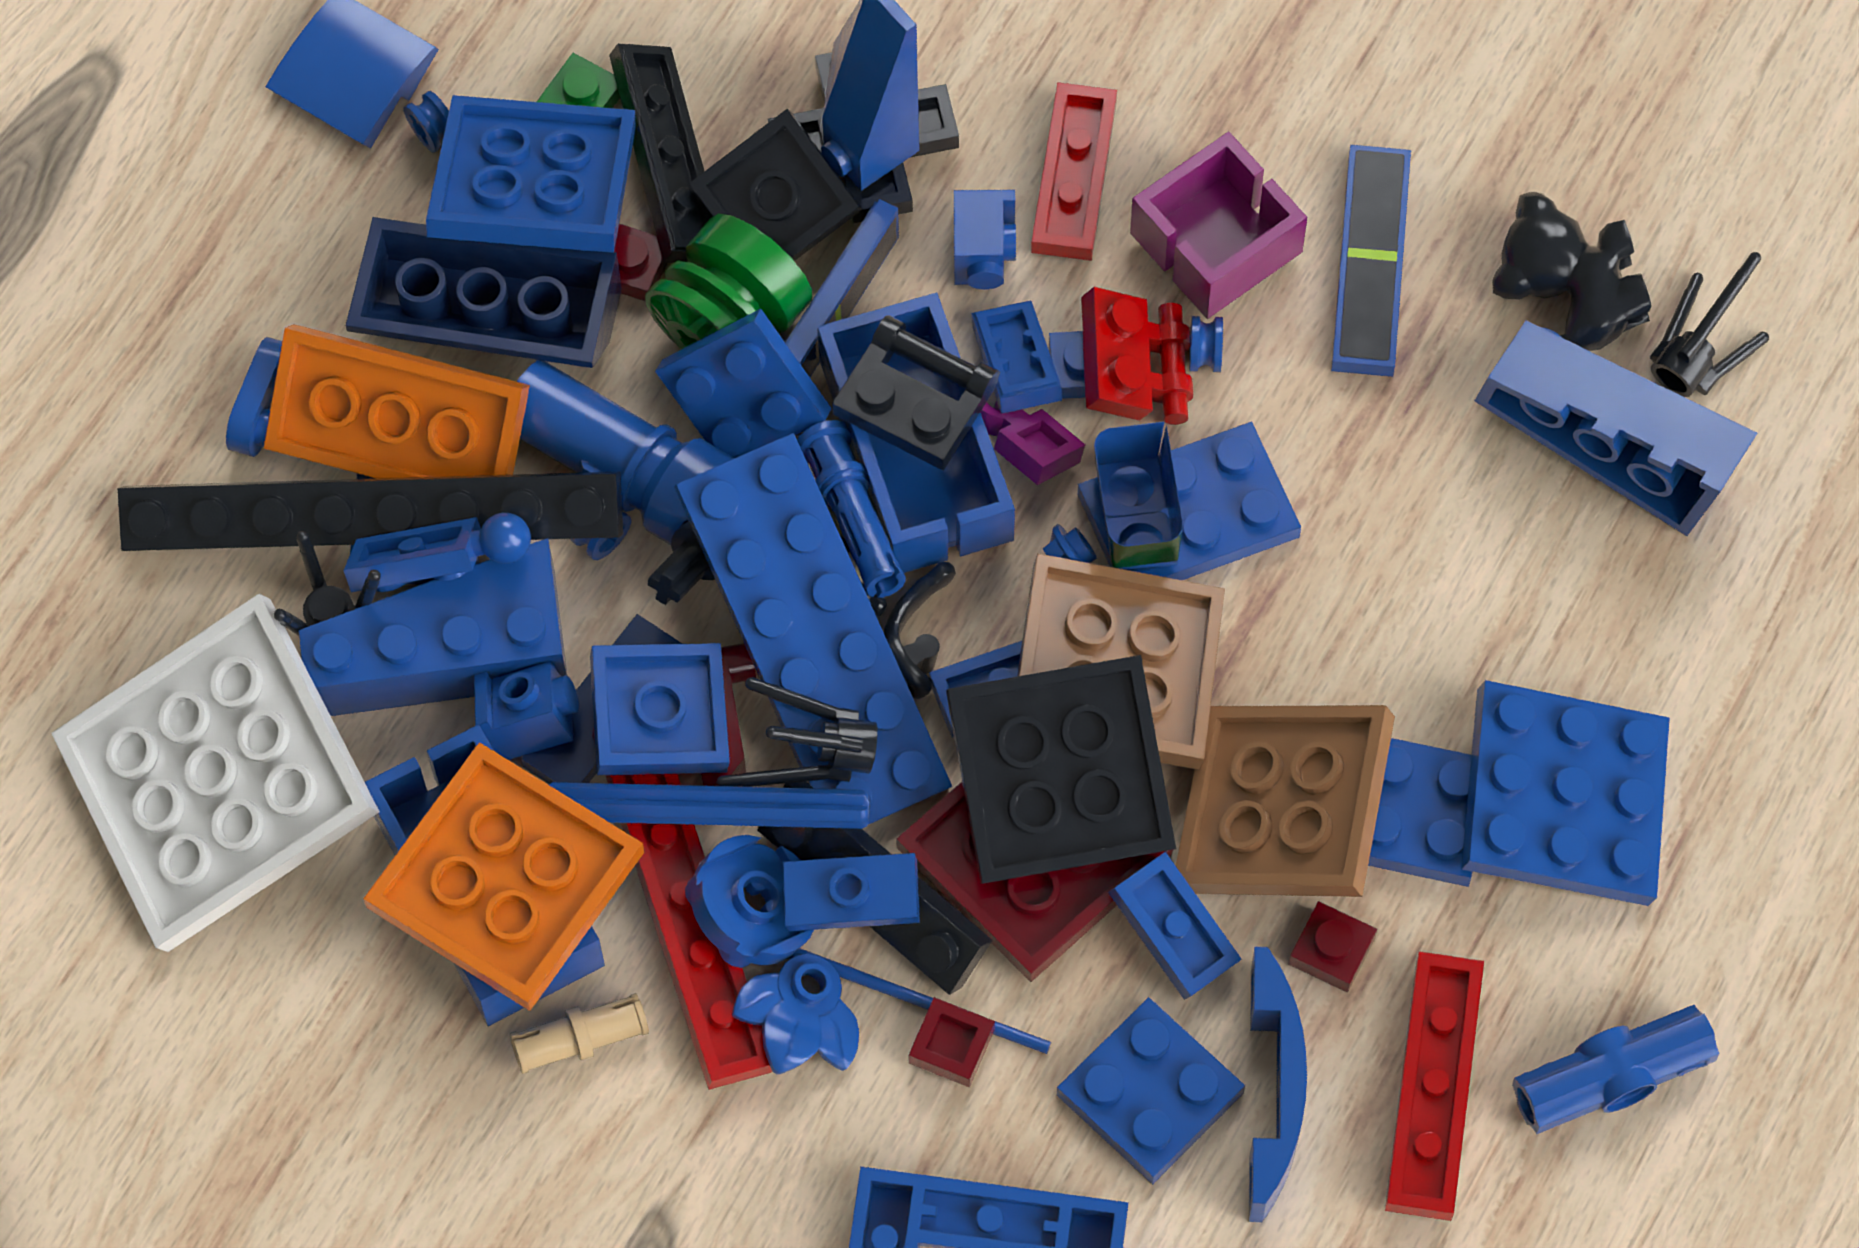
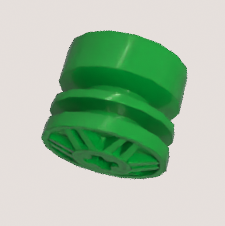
M719 213L710 218L686 246V259L688 262L676 261L671 264L665 271V279L654 283L645 294L646 306L654 321L680 349L759 309H762L780 334L789 329L812 301V288L805 274L777 243L751 224L734 216Z

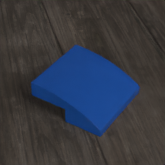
M327 0L291 45L265 87L371 149L401 97L408 101L411 99L439 49L356 0Z

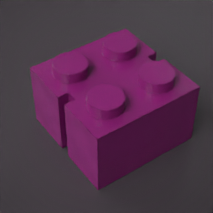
M1229 131L1132 198L1130 234L1164 272L1174 266L1172 281L1206 319L1215 315L1303 252L1308 218L1272 178L1263 184L1264 169ZM1258 206H1260L1259 214L1254 210Z

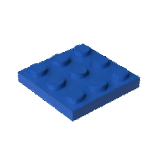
M452 95L426 216L427 237L614 253L635 134V110Z
M1485 680L1477 689L1461 869L1649 906L1657 899L1670 718Z

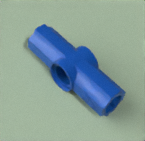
M1694 1004L1632 1030H1629L1628 1026L1622 1025L1600 1032L1581 1043L1574 1050L1573 1054L1554 1062L1546 1063L1539 1068L1515 1077L1512 1086L1517 1098V1105L1526 1124L1530 1125L1537 1135L1600 1108L1605 1113L1627 1108L1652 1094L1657 1089V1085L1715 1062L1720 1053L1716 1045L1715 1033L1705 1013H1701Z

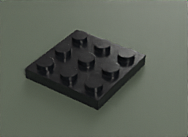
M1141 655L946 690L980 884L1176 849Z

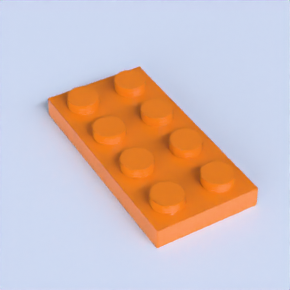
M293 324L284 329L264 449L373 478L513 475L530 385Z

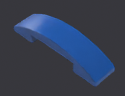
M1254 947L1251 965L1250 1031L1277 1032L1276 1139L1253 1138L1249 1156V1222L1262 1223L1283 1189L1293 1163L1306 1102L1307 1059L1303 1027L1290 985L1269 948Z

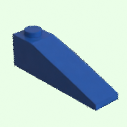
M859 0L833 43L822 115L824 145L821 146V152L838 176L843 177L847 174L861 191L919 151L917 24L895 0Z

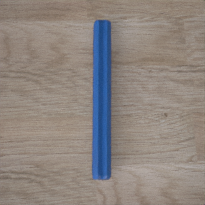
M552 782L548 784L612 823L863 829L867 827L870 817L868 792L858 789Z

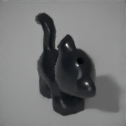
M1528 192L1519 196L1515 212L1516 220L1509 227L1501 252L1502 265L1496 271L1492 280L1494 294L1504 299L1520 300L1528 295L1541 298L1554 297L1567 290L1571 295V304L1566 319L1565 333L1560 336L1588 351L1600 350L1616 340L1623 332L1650 321L1648 312L1652 305L1642 274L1639 273L1622 277L1621 270L1632 265L1630 255L1634 253L1633 242L1625 220L1608 223L1599 232L1597 246H1590L1584 238L1578 221L1560 212L1555 203L1544 194Z

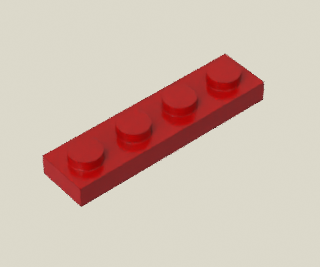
M1418 952L1385 1211L1452 1221L1456 1202L1484 961Z

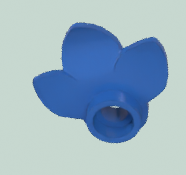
M815 954L796 955L782 966L779 973L756 975L740 989L736 997L732 1016L745 1023L763 1025L764 1051L772 1072L776 1075L783 1074L802 1065L816 1052L830 1065L844 1071L851 1065L858 1049V1022L853 1012L840 999L842 992L840 976L835 967L821 956ZM805 975L813 977L820 985V993L812 994L807 992L802 986L801 977Z

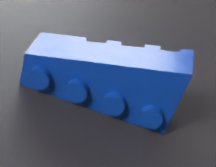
M548 538L530 544L527 553L514 563L501 564L489 559L476 564L473 571H468L459 578L449 581L433 580L299 630L302 662L330 716L475 697L474 675L487 672L490 678L493 679L551 661L561 676L567 675L555 569Z

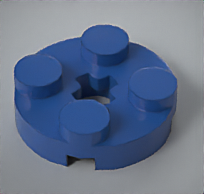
M752 835L734 836L719 843L699 863L694 876L685 887L686 898L692 906L694 916L701 930L719 949V953L724 961L739 968L746 967L750 963L772 965L782 962L798 951L811 938L814 931H788L785 926L783 862L801 860L783 846L774 851L766 845L757 844L761 837ZM743 888H746L751 896L761 894L766 904L760 911L753 909L747 903Z

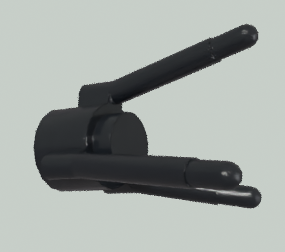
M1752 252L1695 331H1686L1681 337L1679 335L1704 279L1701 273L1697 272L1692 275L1662 341L1650 355V359L1654 362L1651 365V372L1655 379L1666 389L1683 397H1690L1695 390L1703 395H1707L1722 376L1769 341V334L1762 331L1713 366L1712 358L1715 355V349L1706 340L1761 261L1760 253Z
M306 531L298 532L296 536L313 588V591L307 596L303 604L305 622L283 609L275 610L274 618L281 625L299 636V630L371 604L379 586L381 573L378 570H371L357 603L354 605L350 595L342 588L327 586L309 534Z
M750 677L745 681V686L749 690L833 721V723L823 722L820 732L769 726L765 731L766 736L770 739L817 746L818 761L828 762V765L725 775L718 777L716 784L717 786L754 787L825 779L850 782L852 772L869 774L872 770L877 748V723L859 720V710L837 708L775 684Z

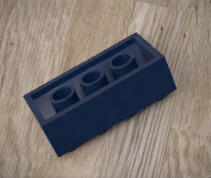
M372 217L345 325L348 332L593 368L610 343L622 290L617 253L427 237L425 224Z

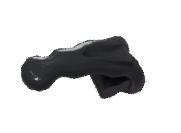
M950 562L938 563L930 572L918 579L895 604L884 628V635L913 699L925 697L932 689L931 680L926 674L935 667L940 644L933 635L923 634L917 637L915 643L903 647L900 641V633L912 614L932 594L944 588L952 581L956 572Z

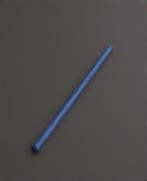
M800 948L789 958L791 959L792 957L800 954L814 953ZM825 958L835 967L841 978L927 1010L931 1005L933 998ZM995 1021L994 1035L1039 1052L1048 1053L1051 1046L1050 1041Z

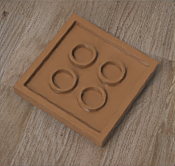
M1037 553L1032 571L1017 676L1141 655L1160 762L1199 770L1205 755L1225 588Z
M1386 705L1211 706L1204 760L1200 769L1194 770L1176 861L1177 869L1195 894L1363 897L1395 716Z

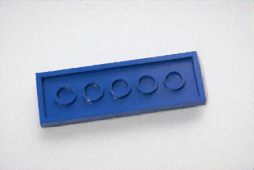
M789 434L677 483L674 489L760 680L837 708L859 710V720L877 723V748L874 764L869 774L852 772L850 782L829 779L806 782L816 789H858L868 792L870 800L868 825L953 787L795 434ZM769 698L781 727L820 732L823 722L833 723L831 720ZM788 742L799 767L828 765V762L818 761L817 746Z

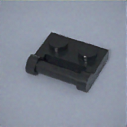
M886 315L878 325L871 344L833 401V415L944 471L994 391L1000 372L983 362L975 366L906 331V324ZM895 353L964 388L965 391L959 401L888 366L887 363Z

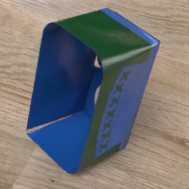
M1164 421L1108 428L1101 431L1095 439V465L1113 568L1135 571L1178 565L1183 519L1167 425L1161 444ZM1127 466H1135L1148 472L1154 483L1151 497L1145 503L1137 506H1127L1116 501L1110 492L1109 483L1117 470ZM1164 508H1167L1169 517L1165 513L1159 511L1163 510ZM1136 523L1152 525L1160 532L1163 538L1162 542L1129 546L1118 544L1122 531Z

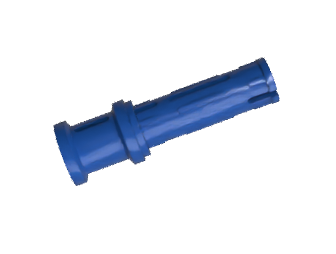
M838 420L816 423L797 439L799 446L811 467L826 506L831 507L849 551L860 571L866 592L871 597H874L875 594H877L878 598L890 596L903 587L906 582V576L898 560L895 558L888 537L869 499L867 492L869 481L866 469L862 463L856 461L849 446L852 441L850 430L845 423Z

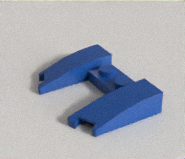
M860 1166L849 1248H920V1246L933 1248H1123L1129 1202Z

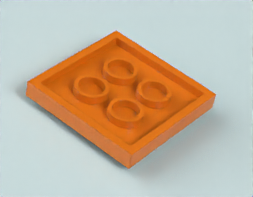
M479 742L363 900L367 909L531 1011L644 854L643 843Z

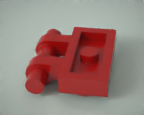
M1098 287L1091 288L1081 297L1086 409L1140 421L1153 411V401L1163 404L1165 423L1179 425L1187 422L1188 402L1193 398L1192 377L1186 374L1185 352L1190 349L1191 344L1190 327L1183 323L1182 305L1173 302L1160 305L1158 307L1159 324L1148 321L1147 299ZM1150 352L1161 355V374L1151 372Z

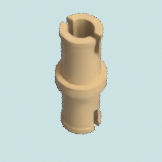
M634 993L627 998L581 1012L578 1006L565 1010L566 1017L520 1032H511L510 1040L522 1074H525L529 1070L578 1055L581 1061L594 1057V1049L638 1035L649 1034V1028L641 1001L637 993Z

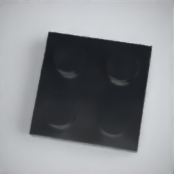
M788 109L784 110L689 183L713 216L718 213L731 215L751 224L777 243L794 261L863 210L799 121Z

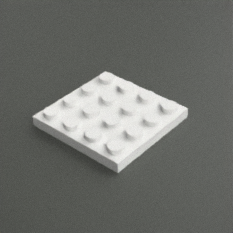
M257 594L51 733L155 948L166 952L171 951L380 812L286 628L275 620L274 611L276 609L271 599L261 594Z

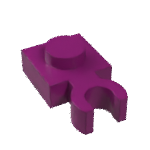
M996 399L994 408L986 402L980 413L988 435L997 436L994 450L1036 485L1055 477L1081 462L1086 444L1043 409L1030 415L1023 409L1001 414Z

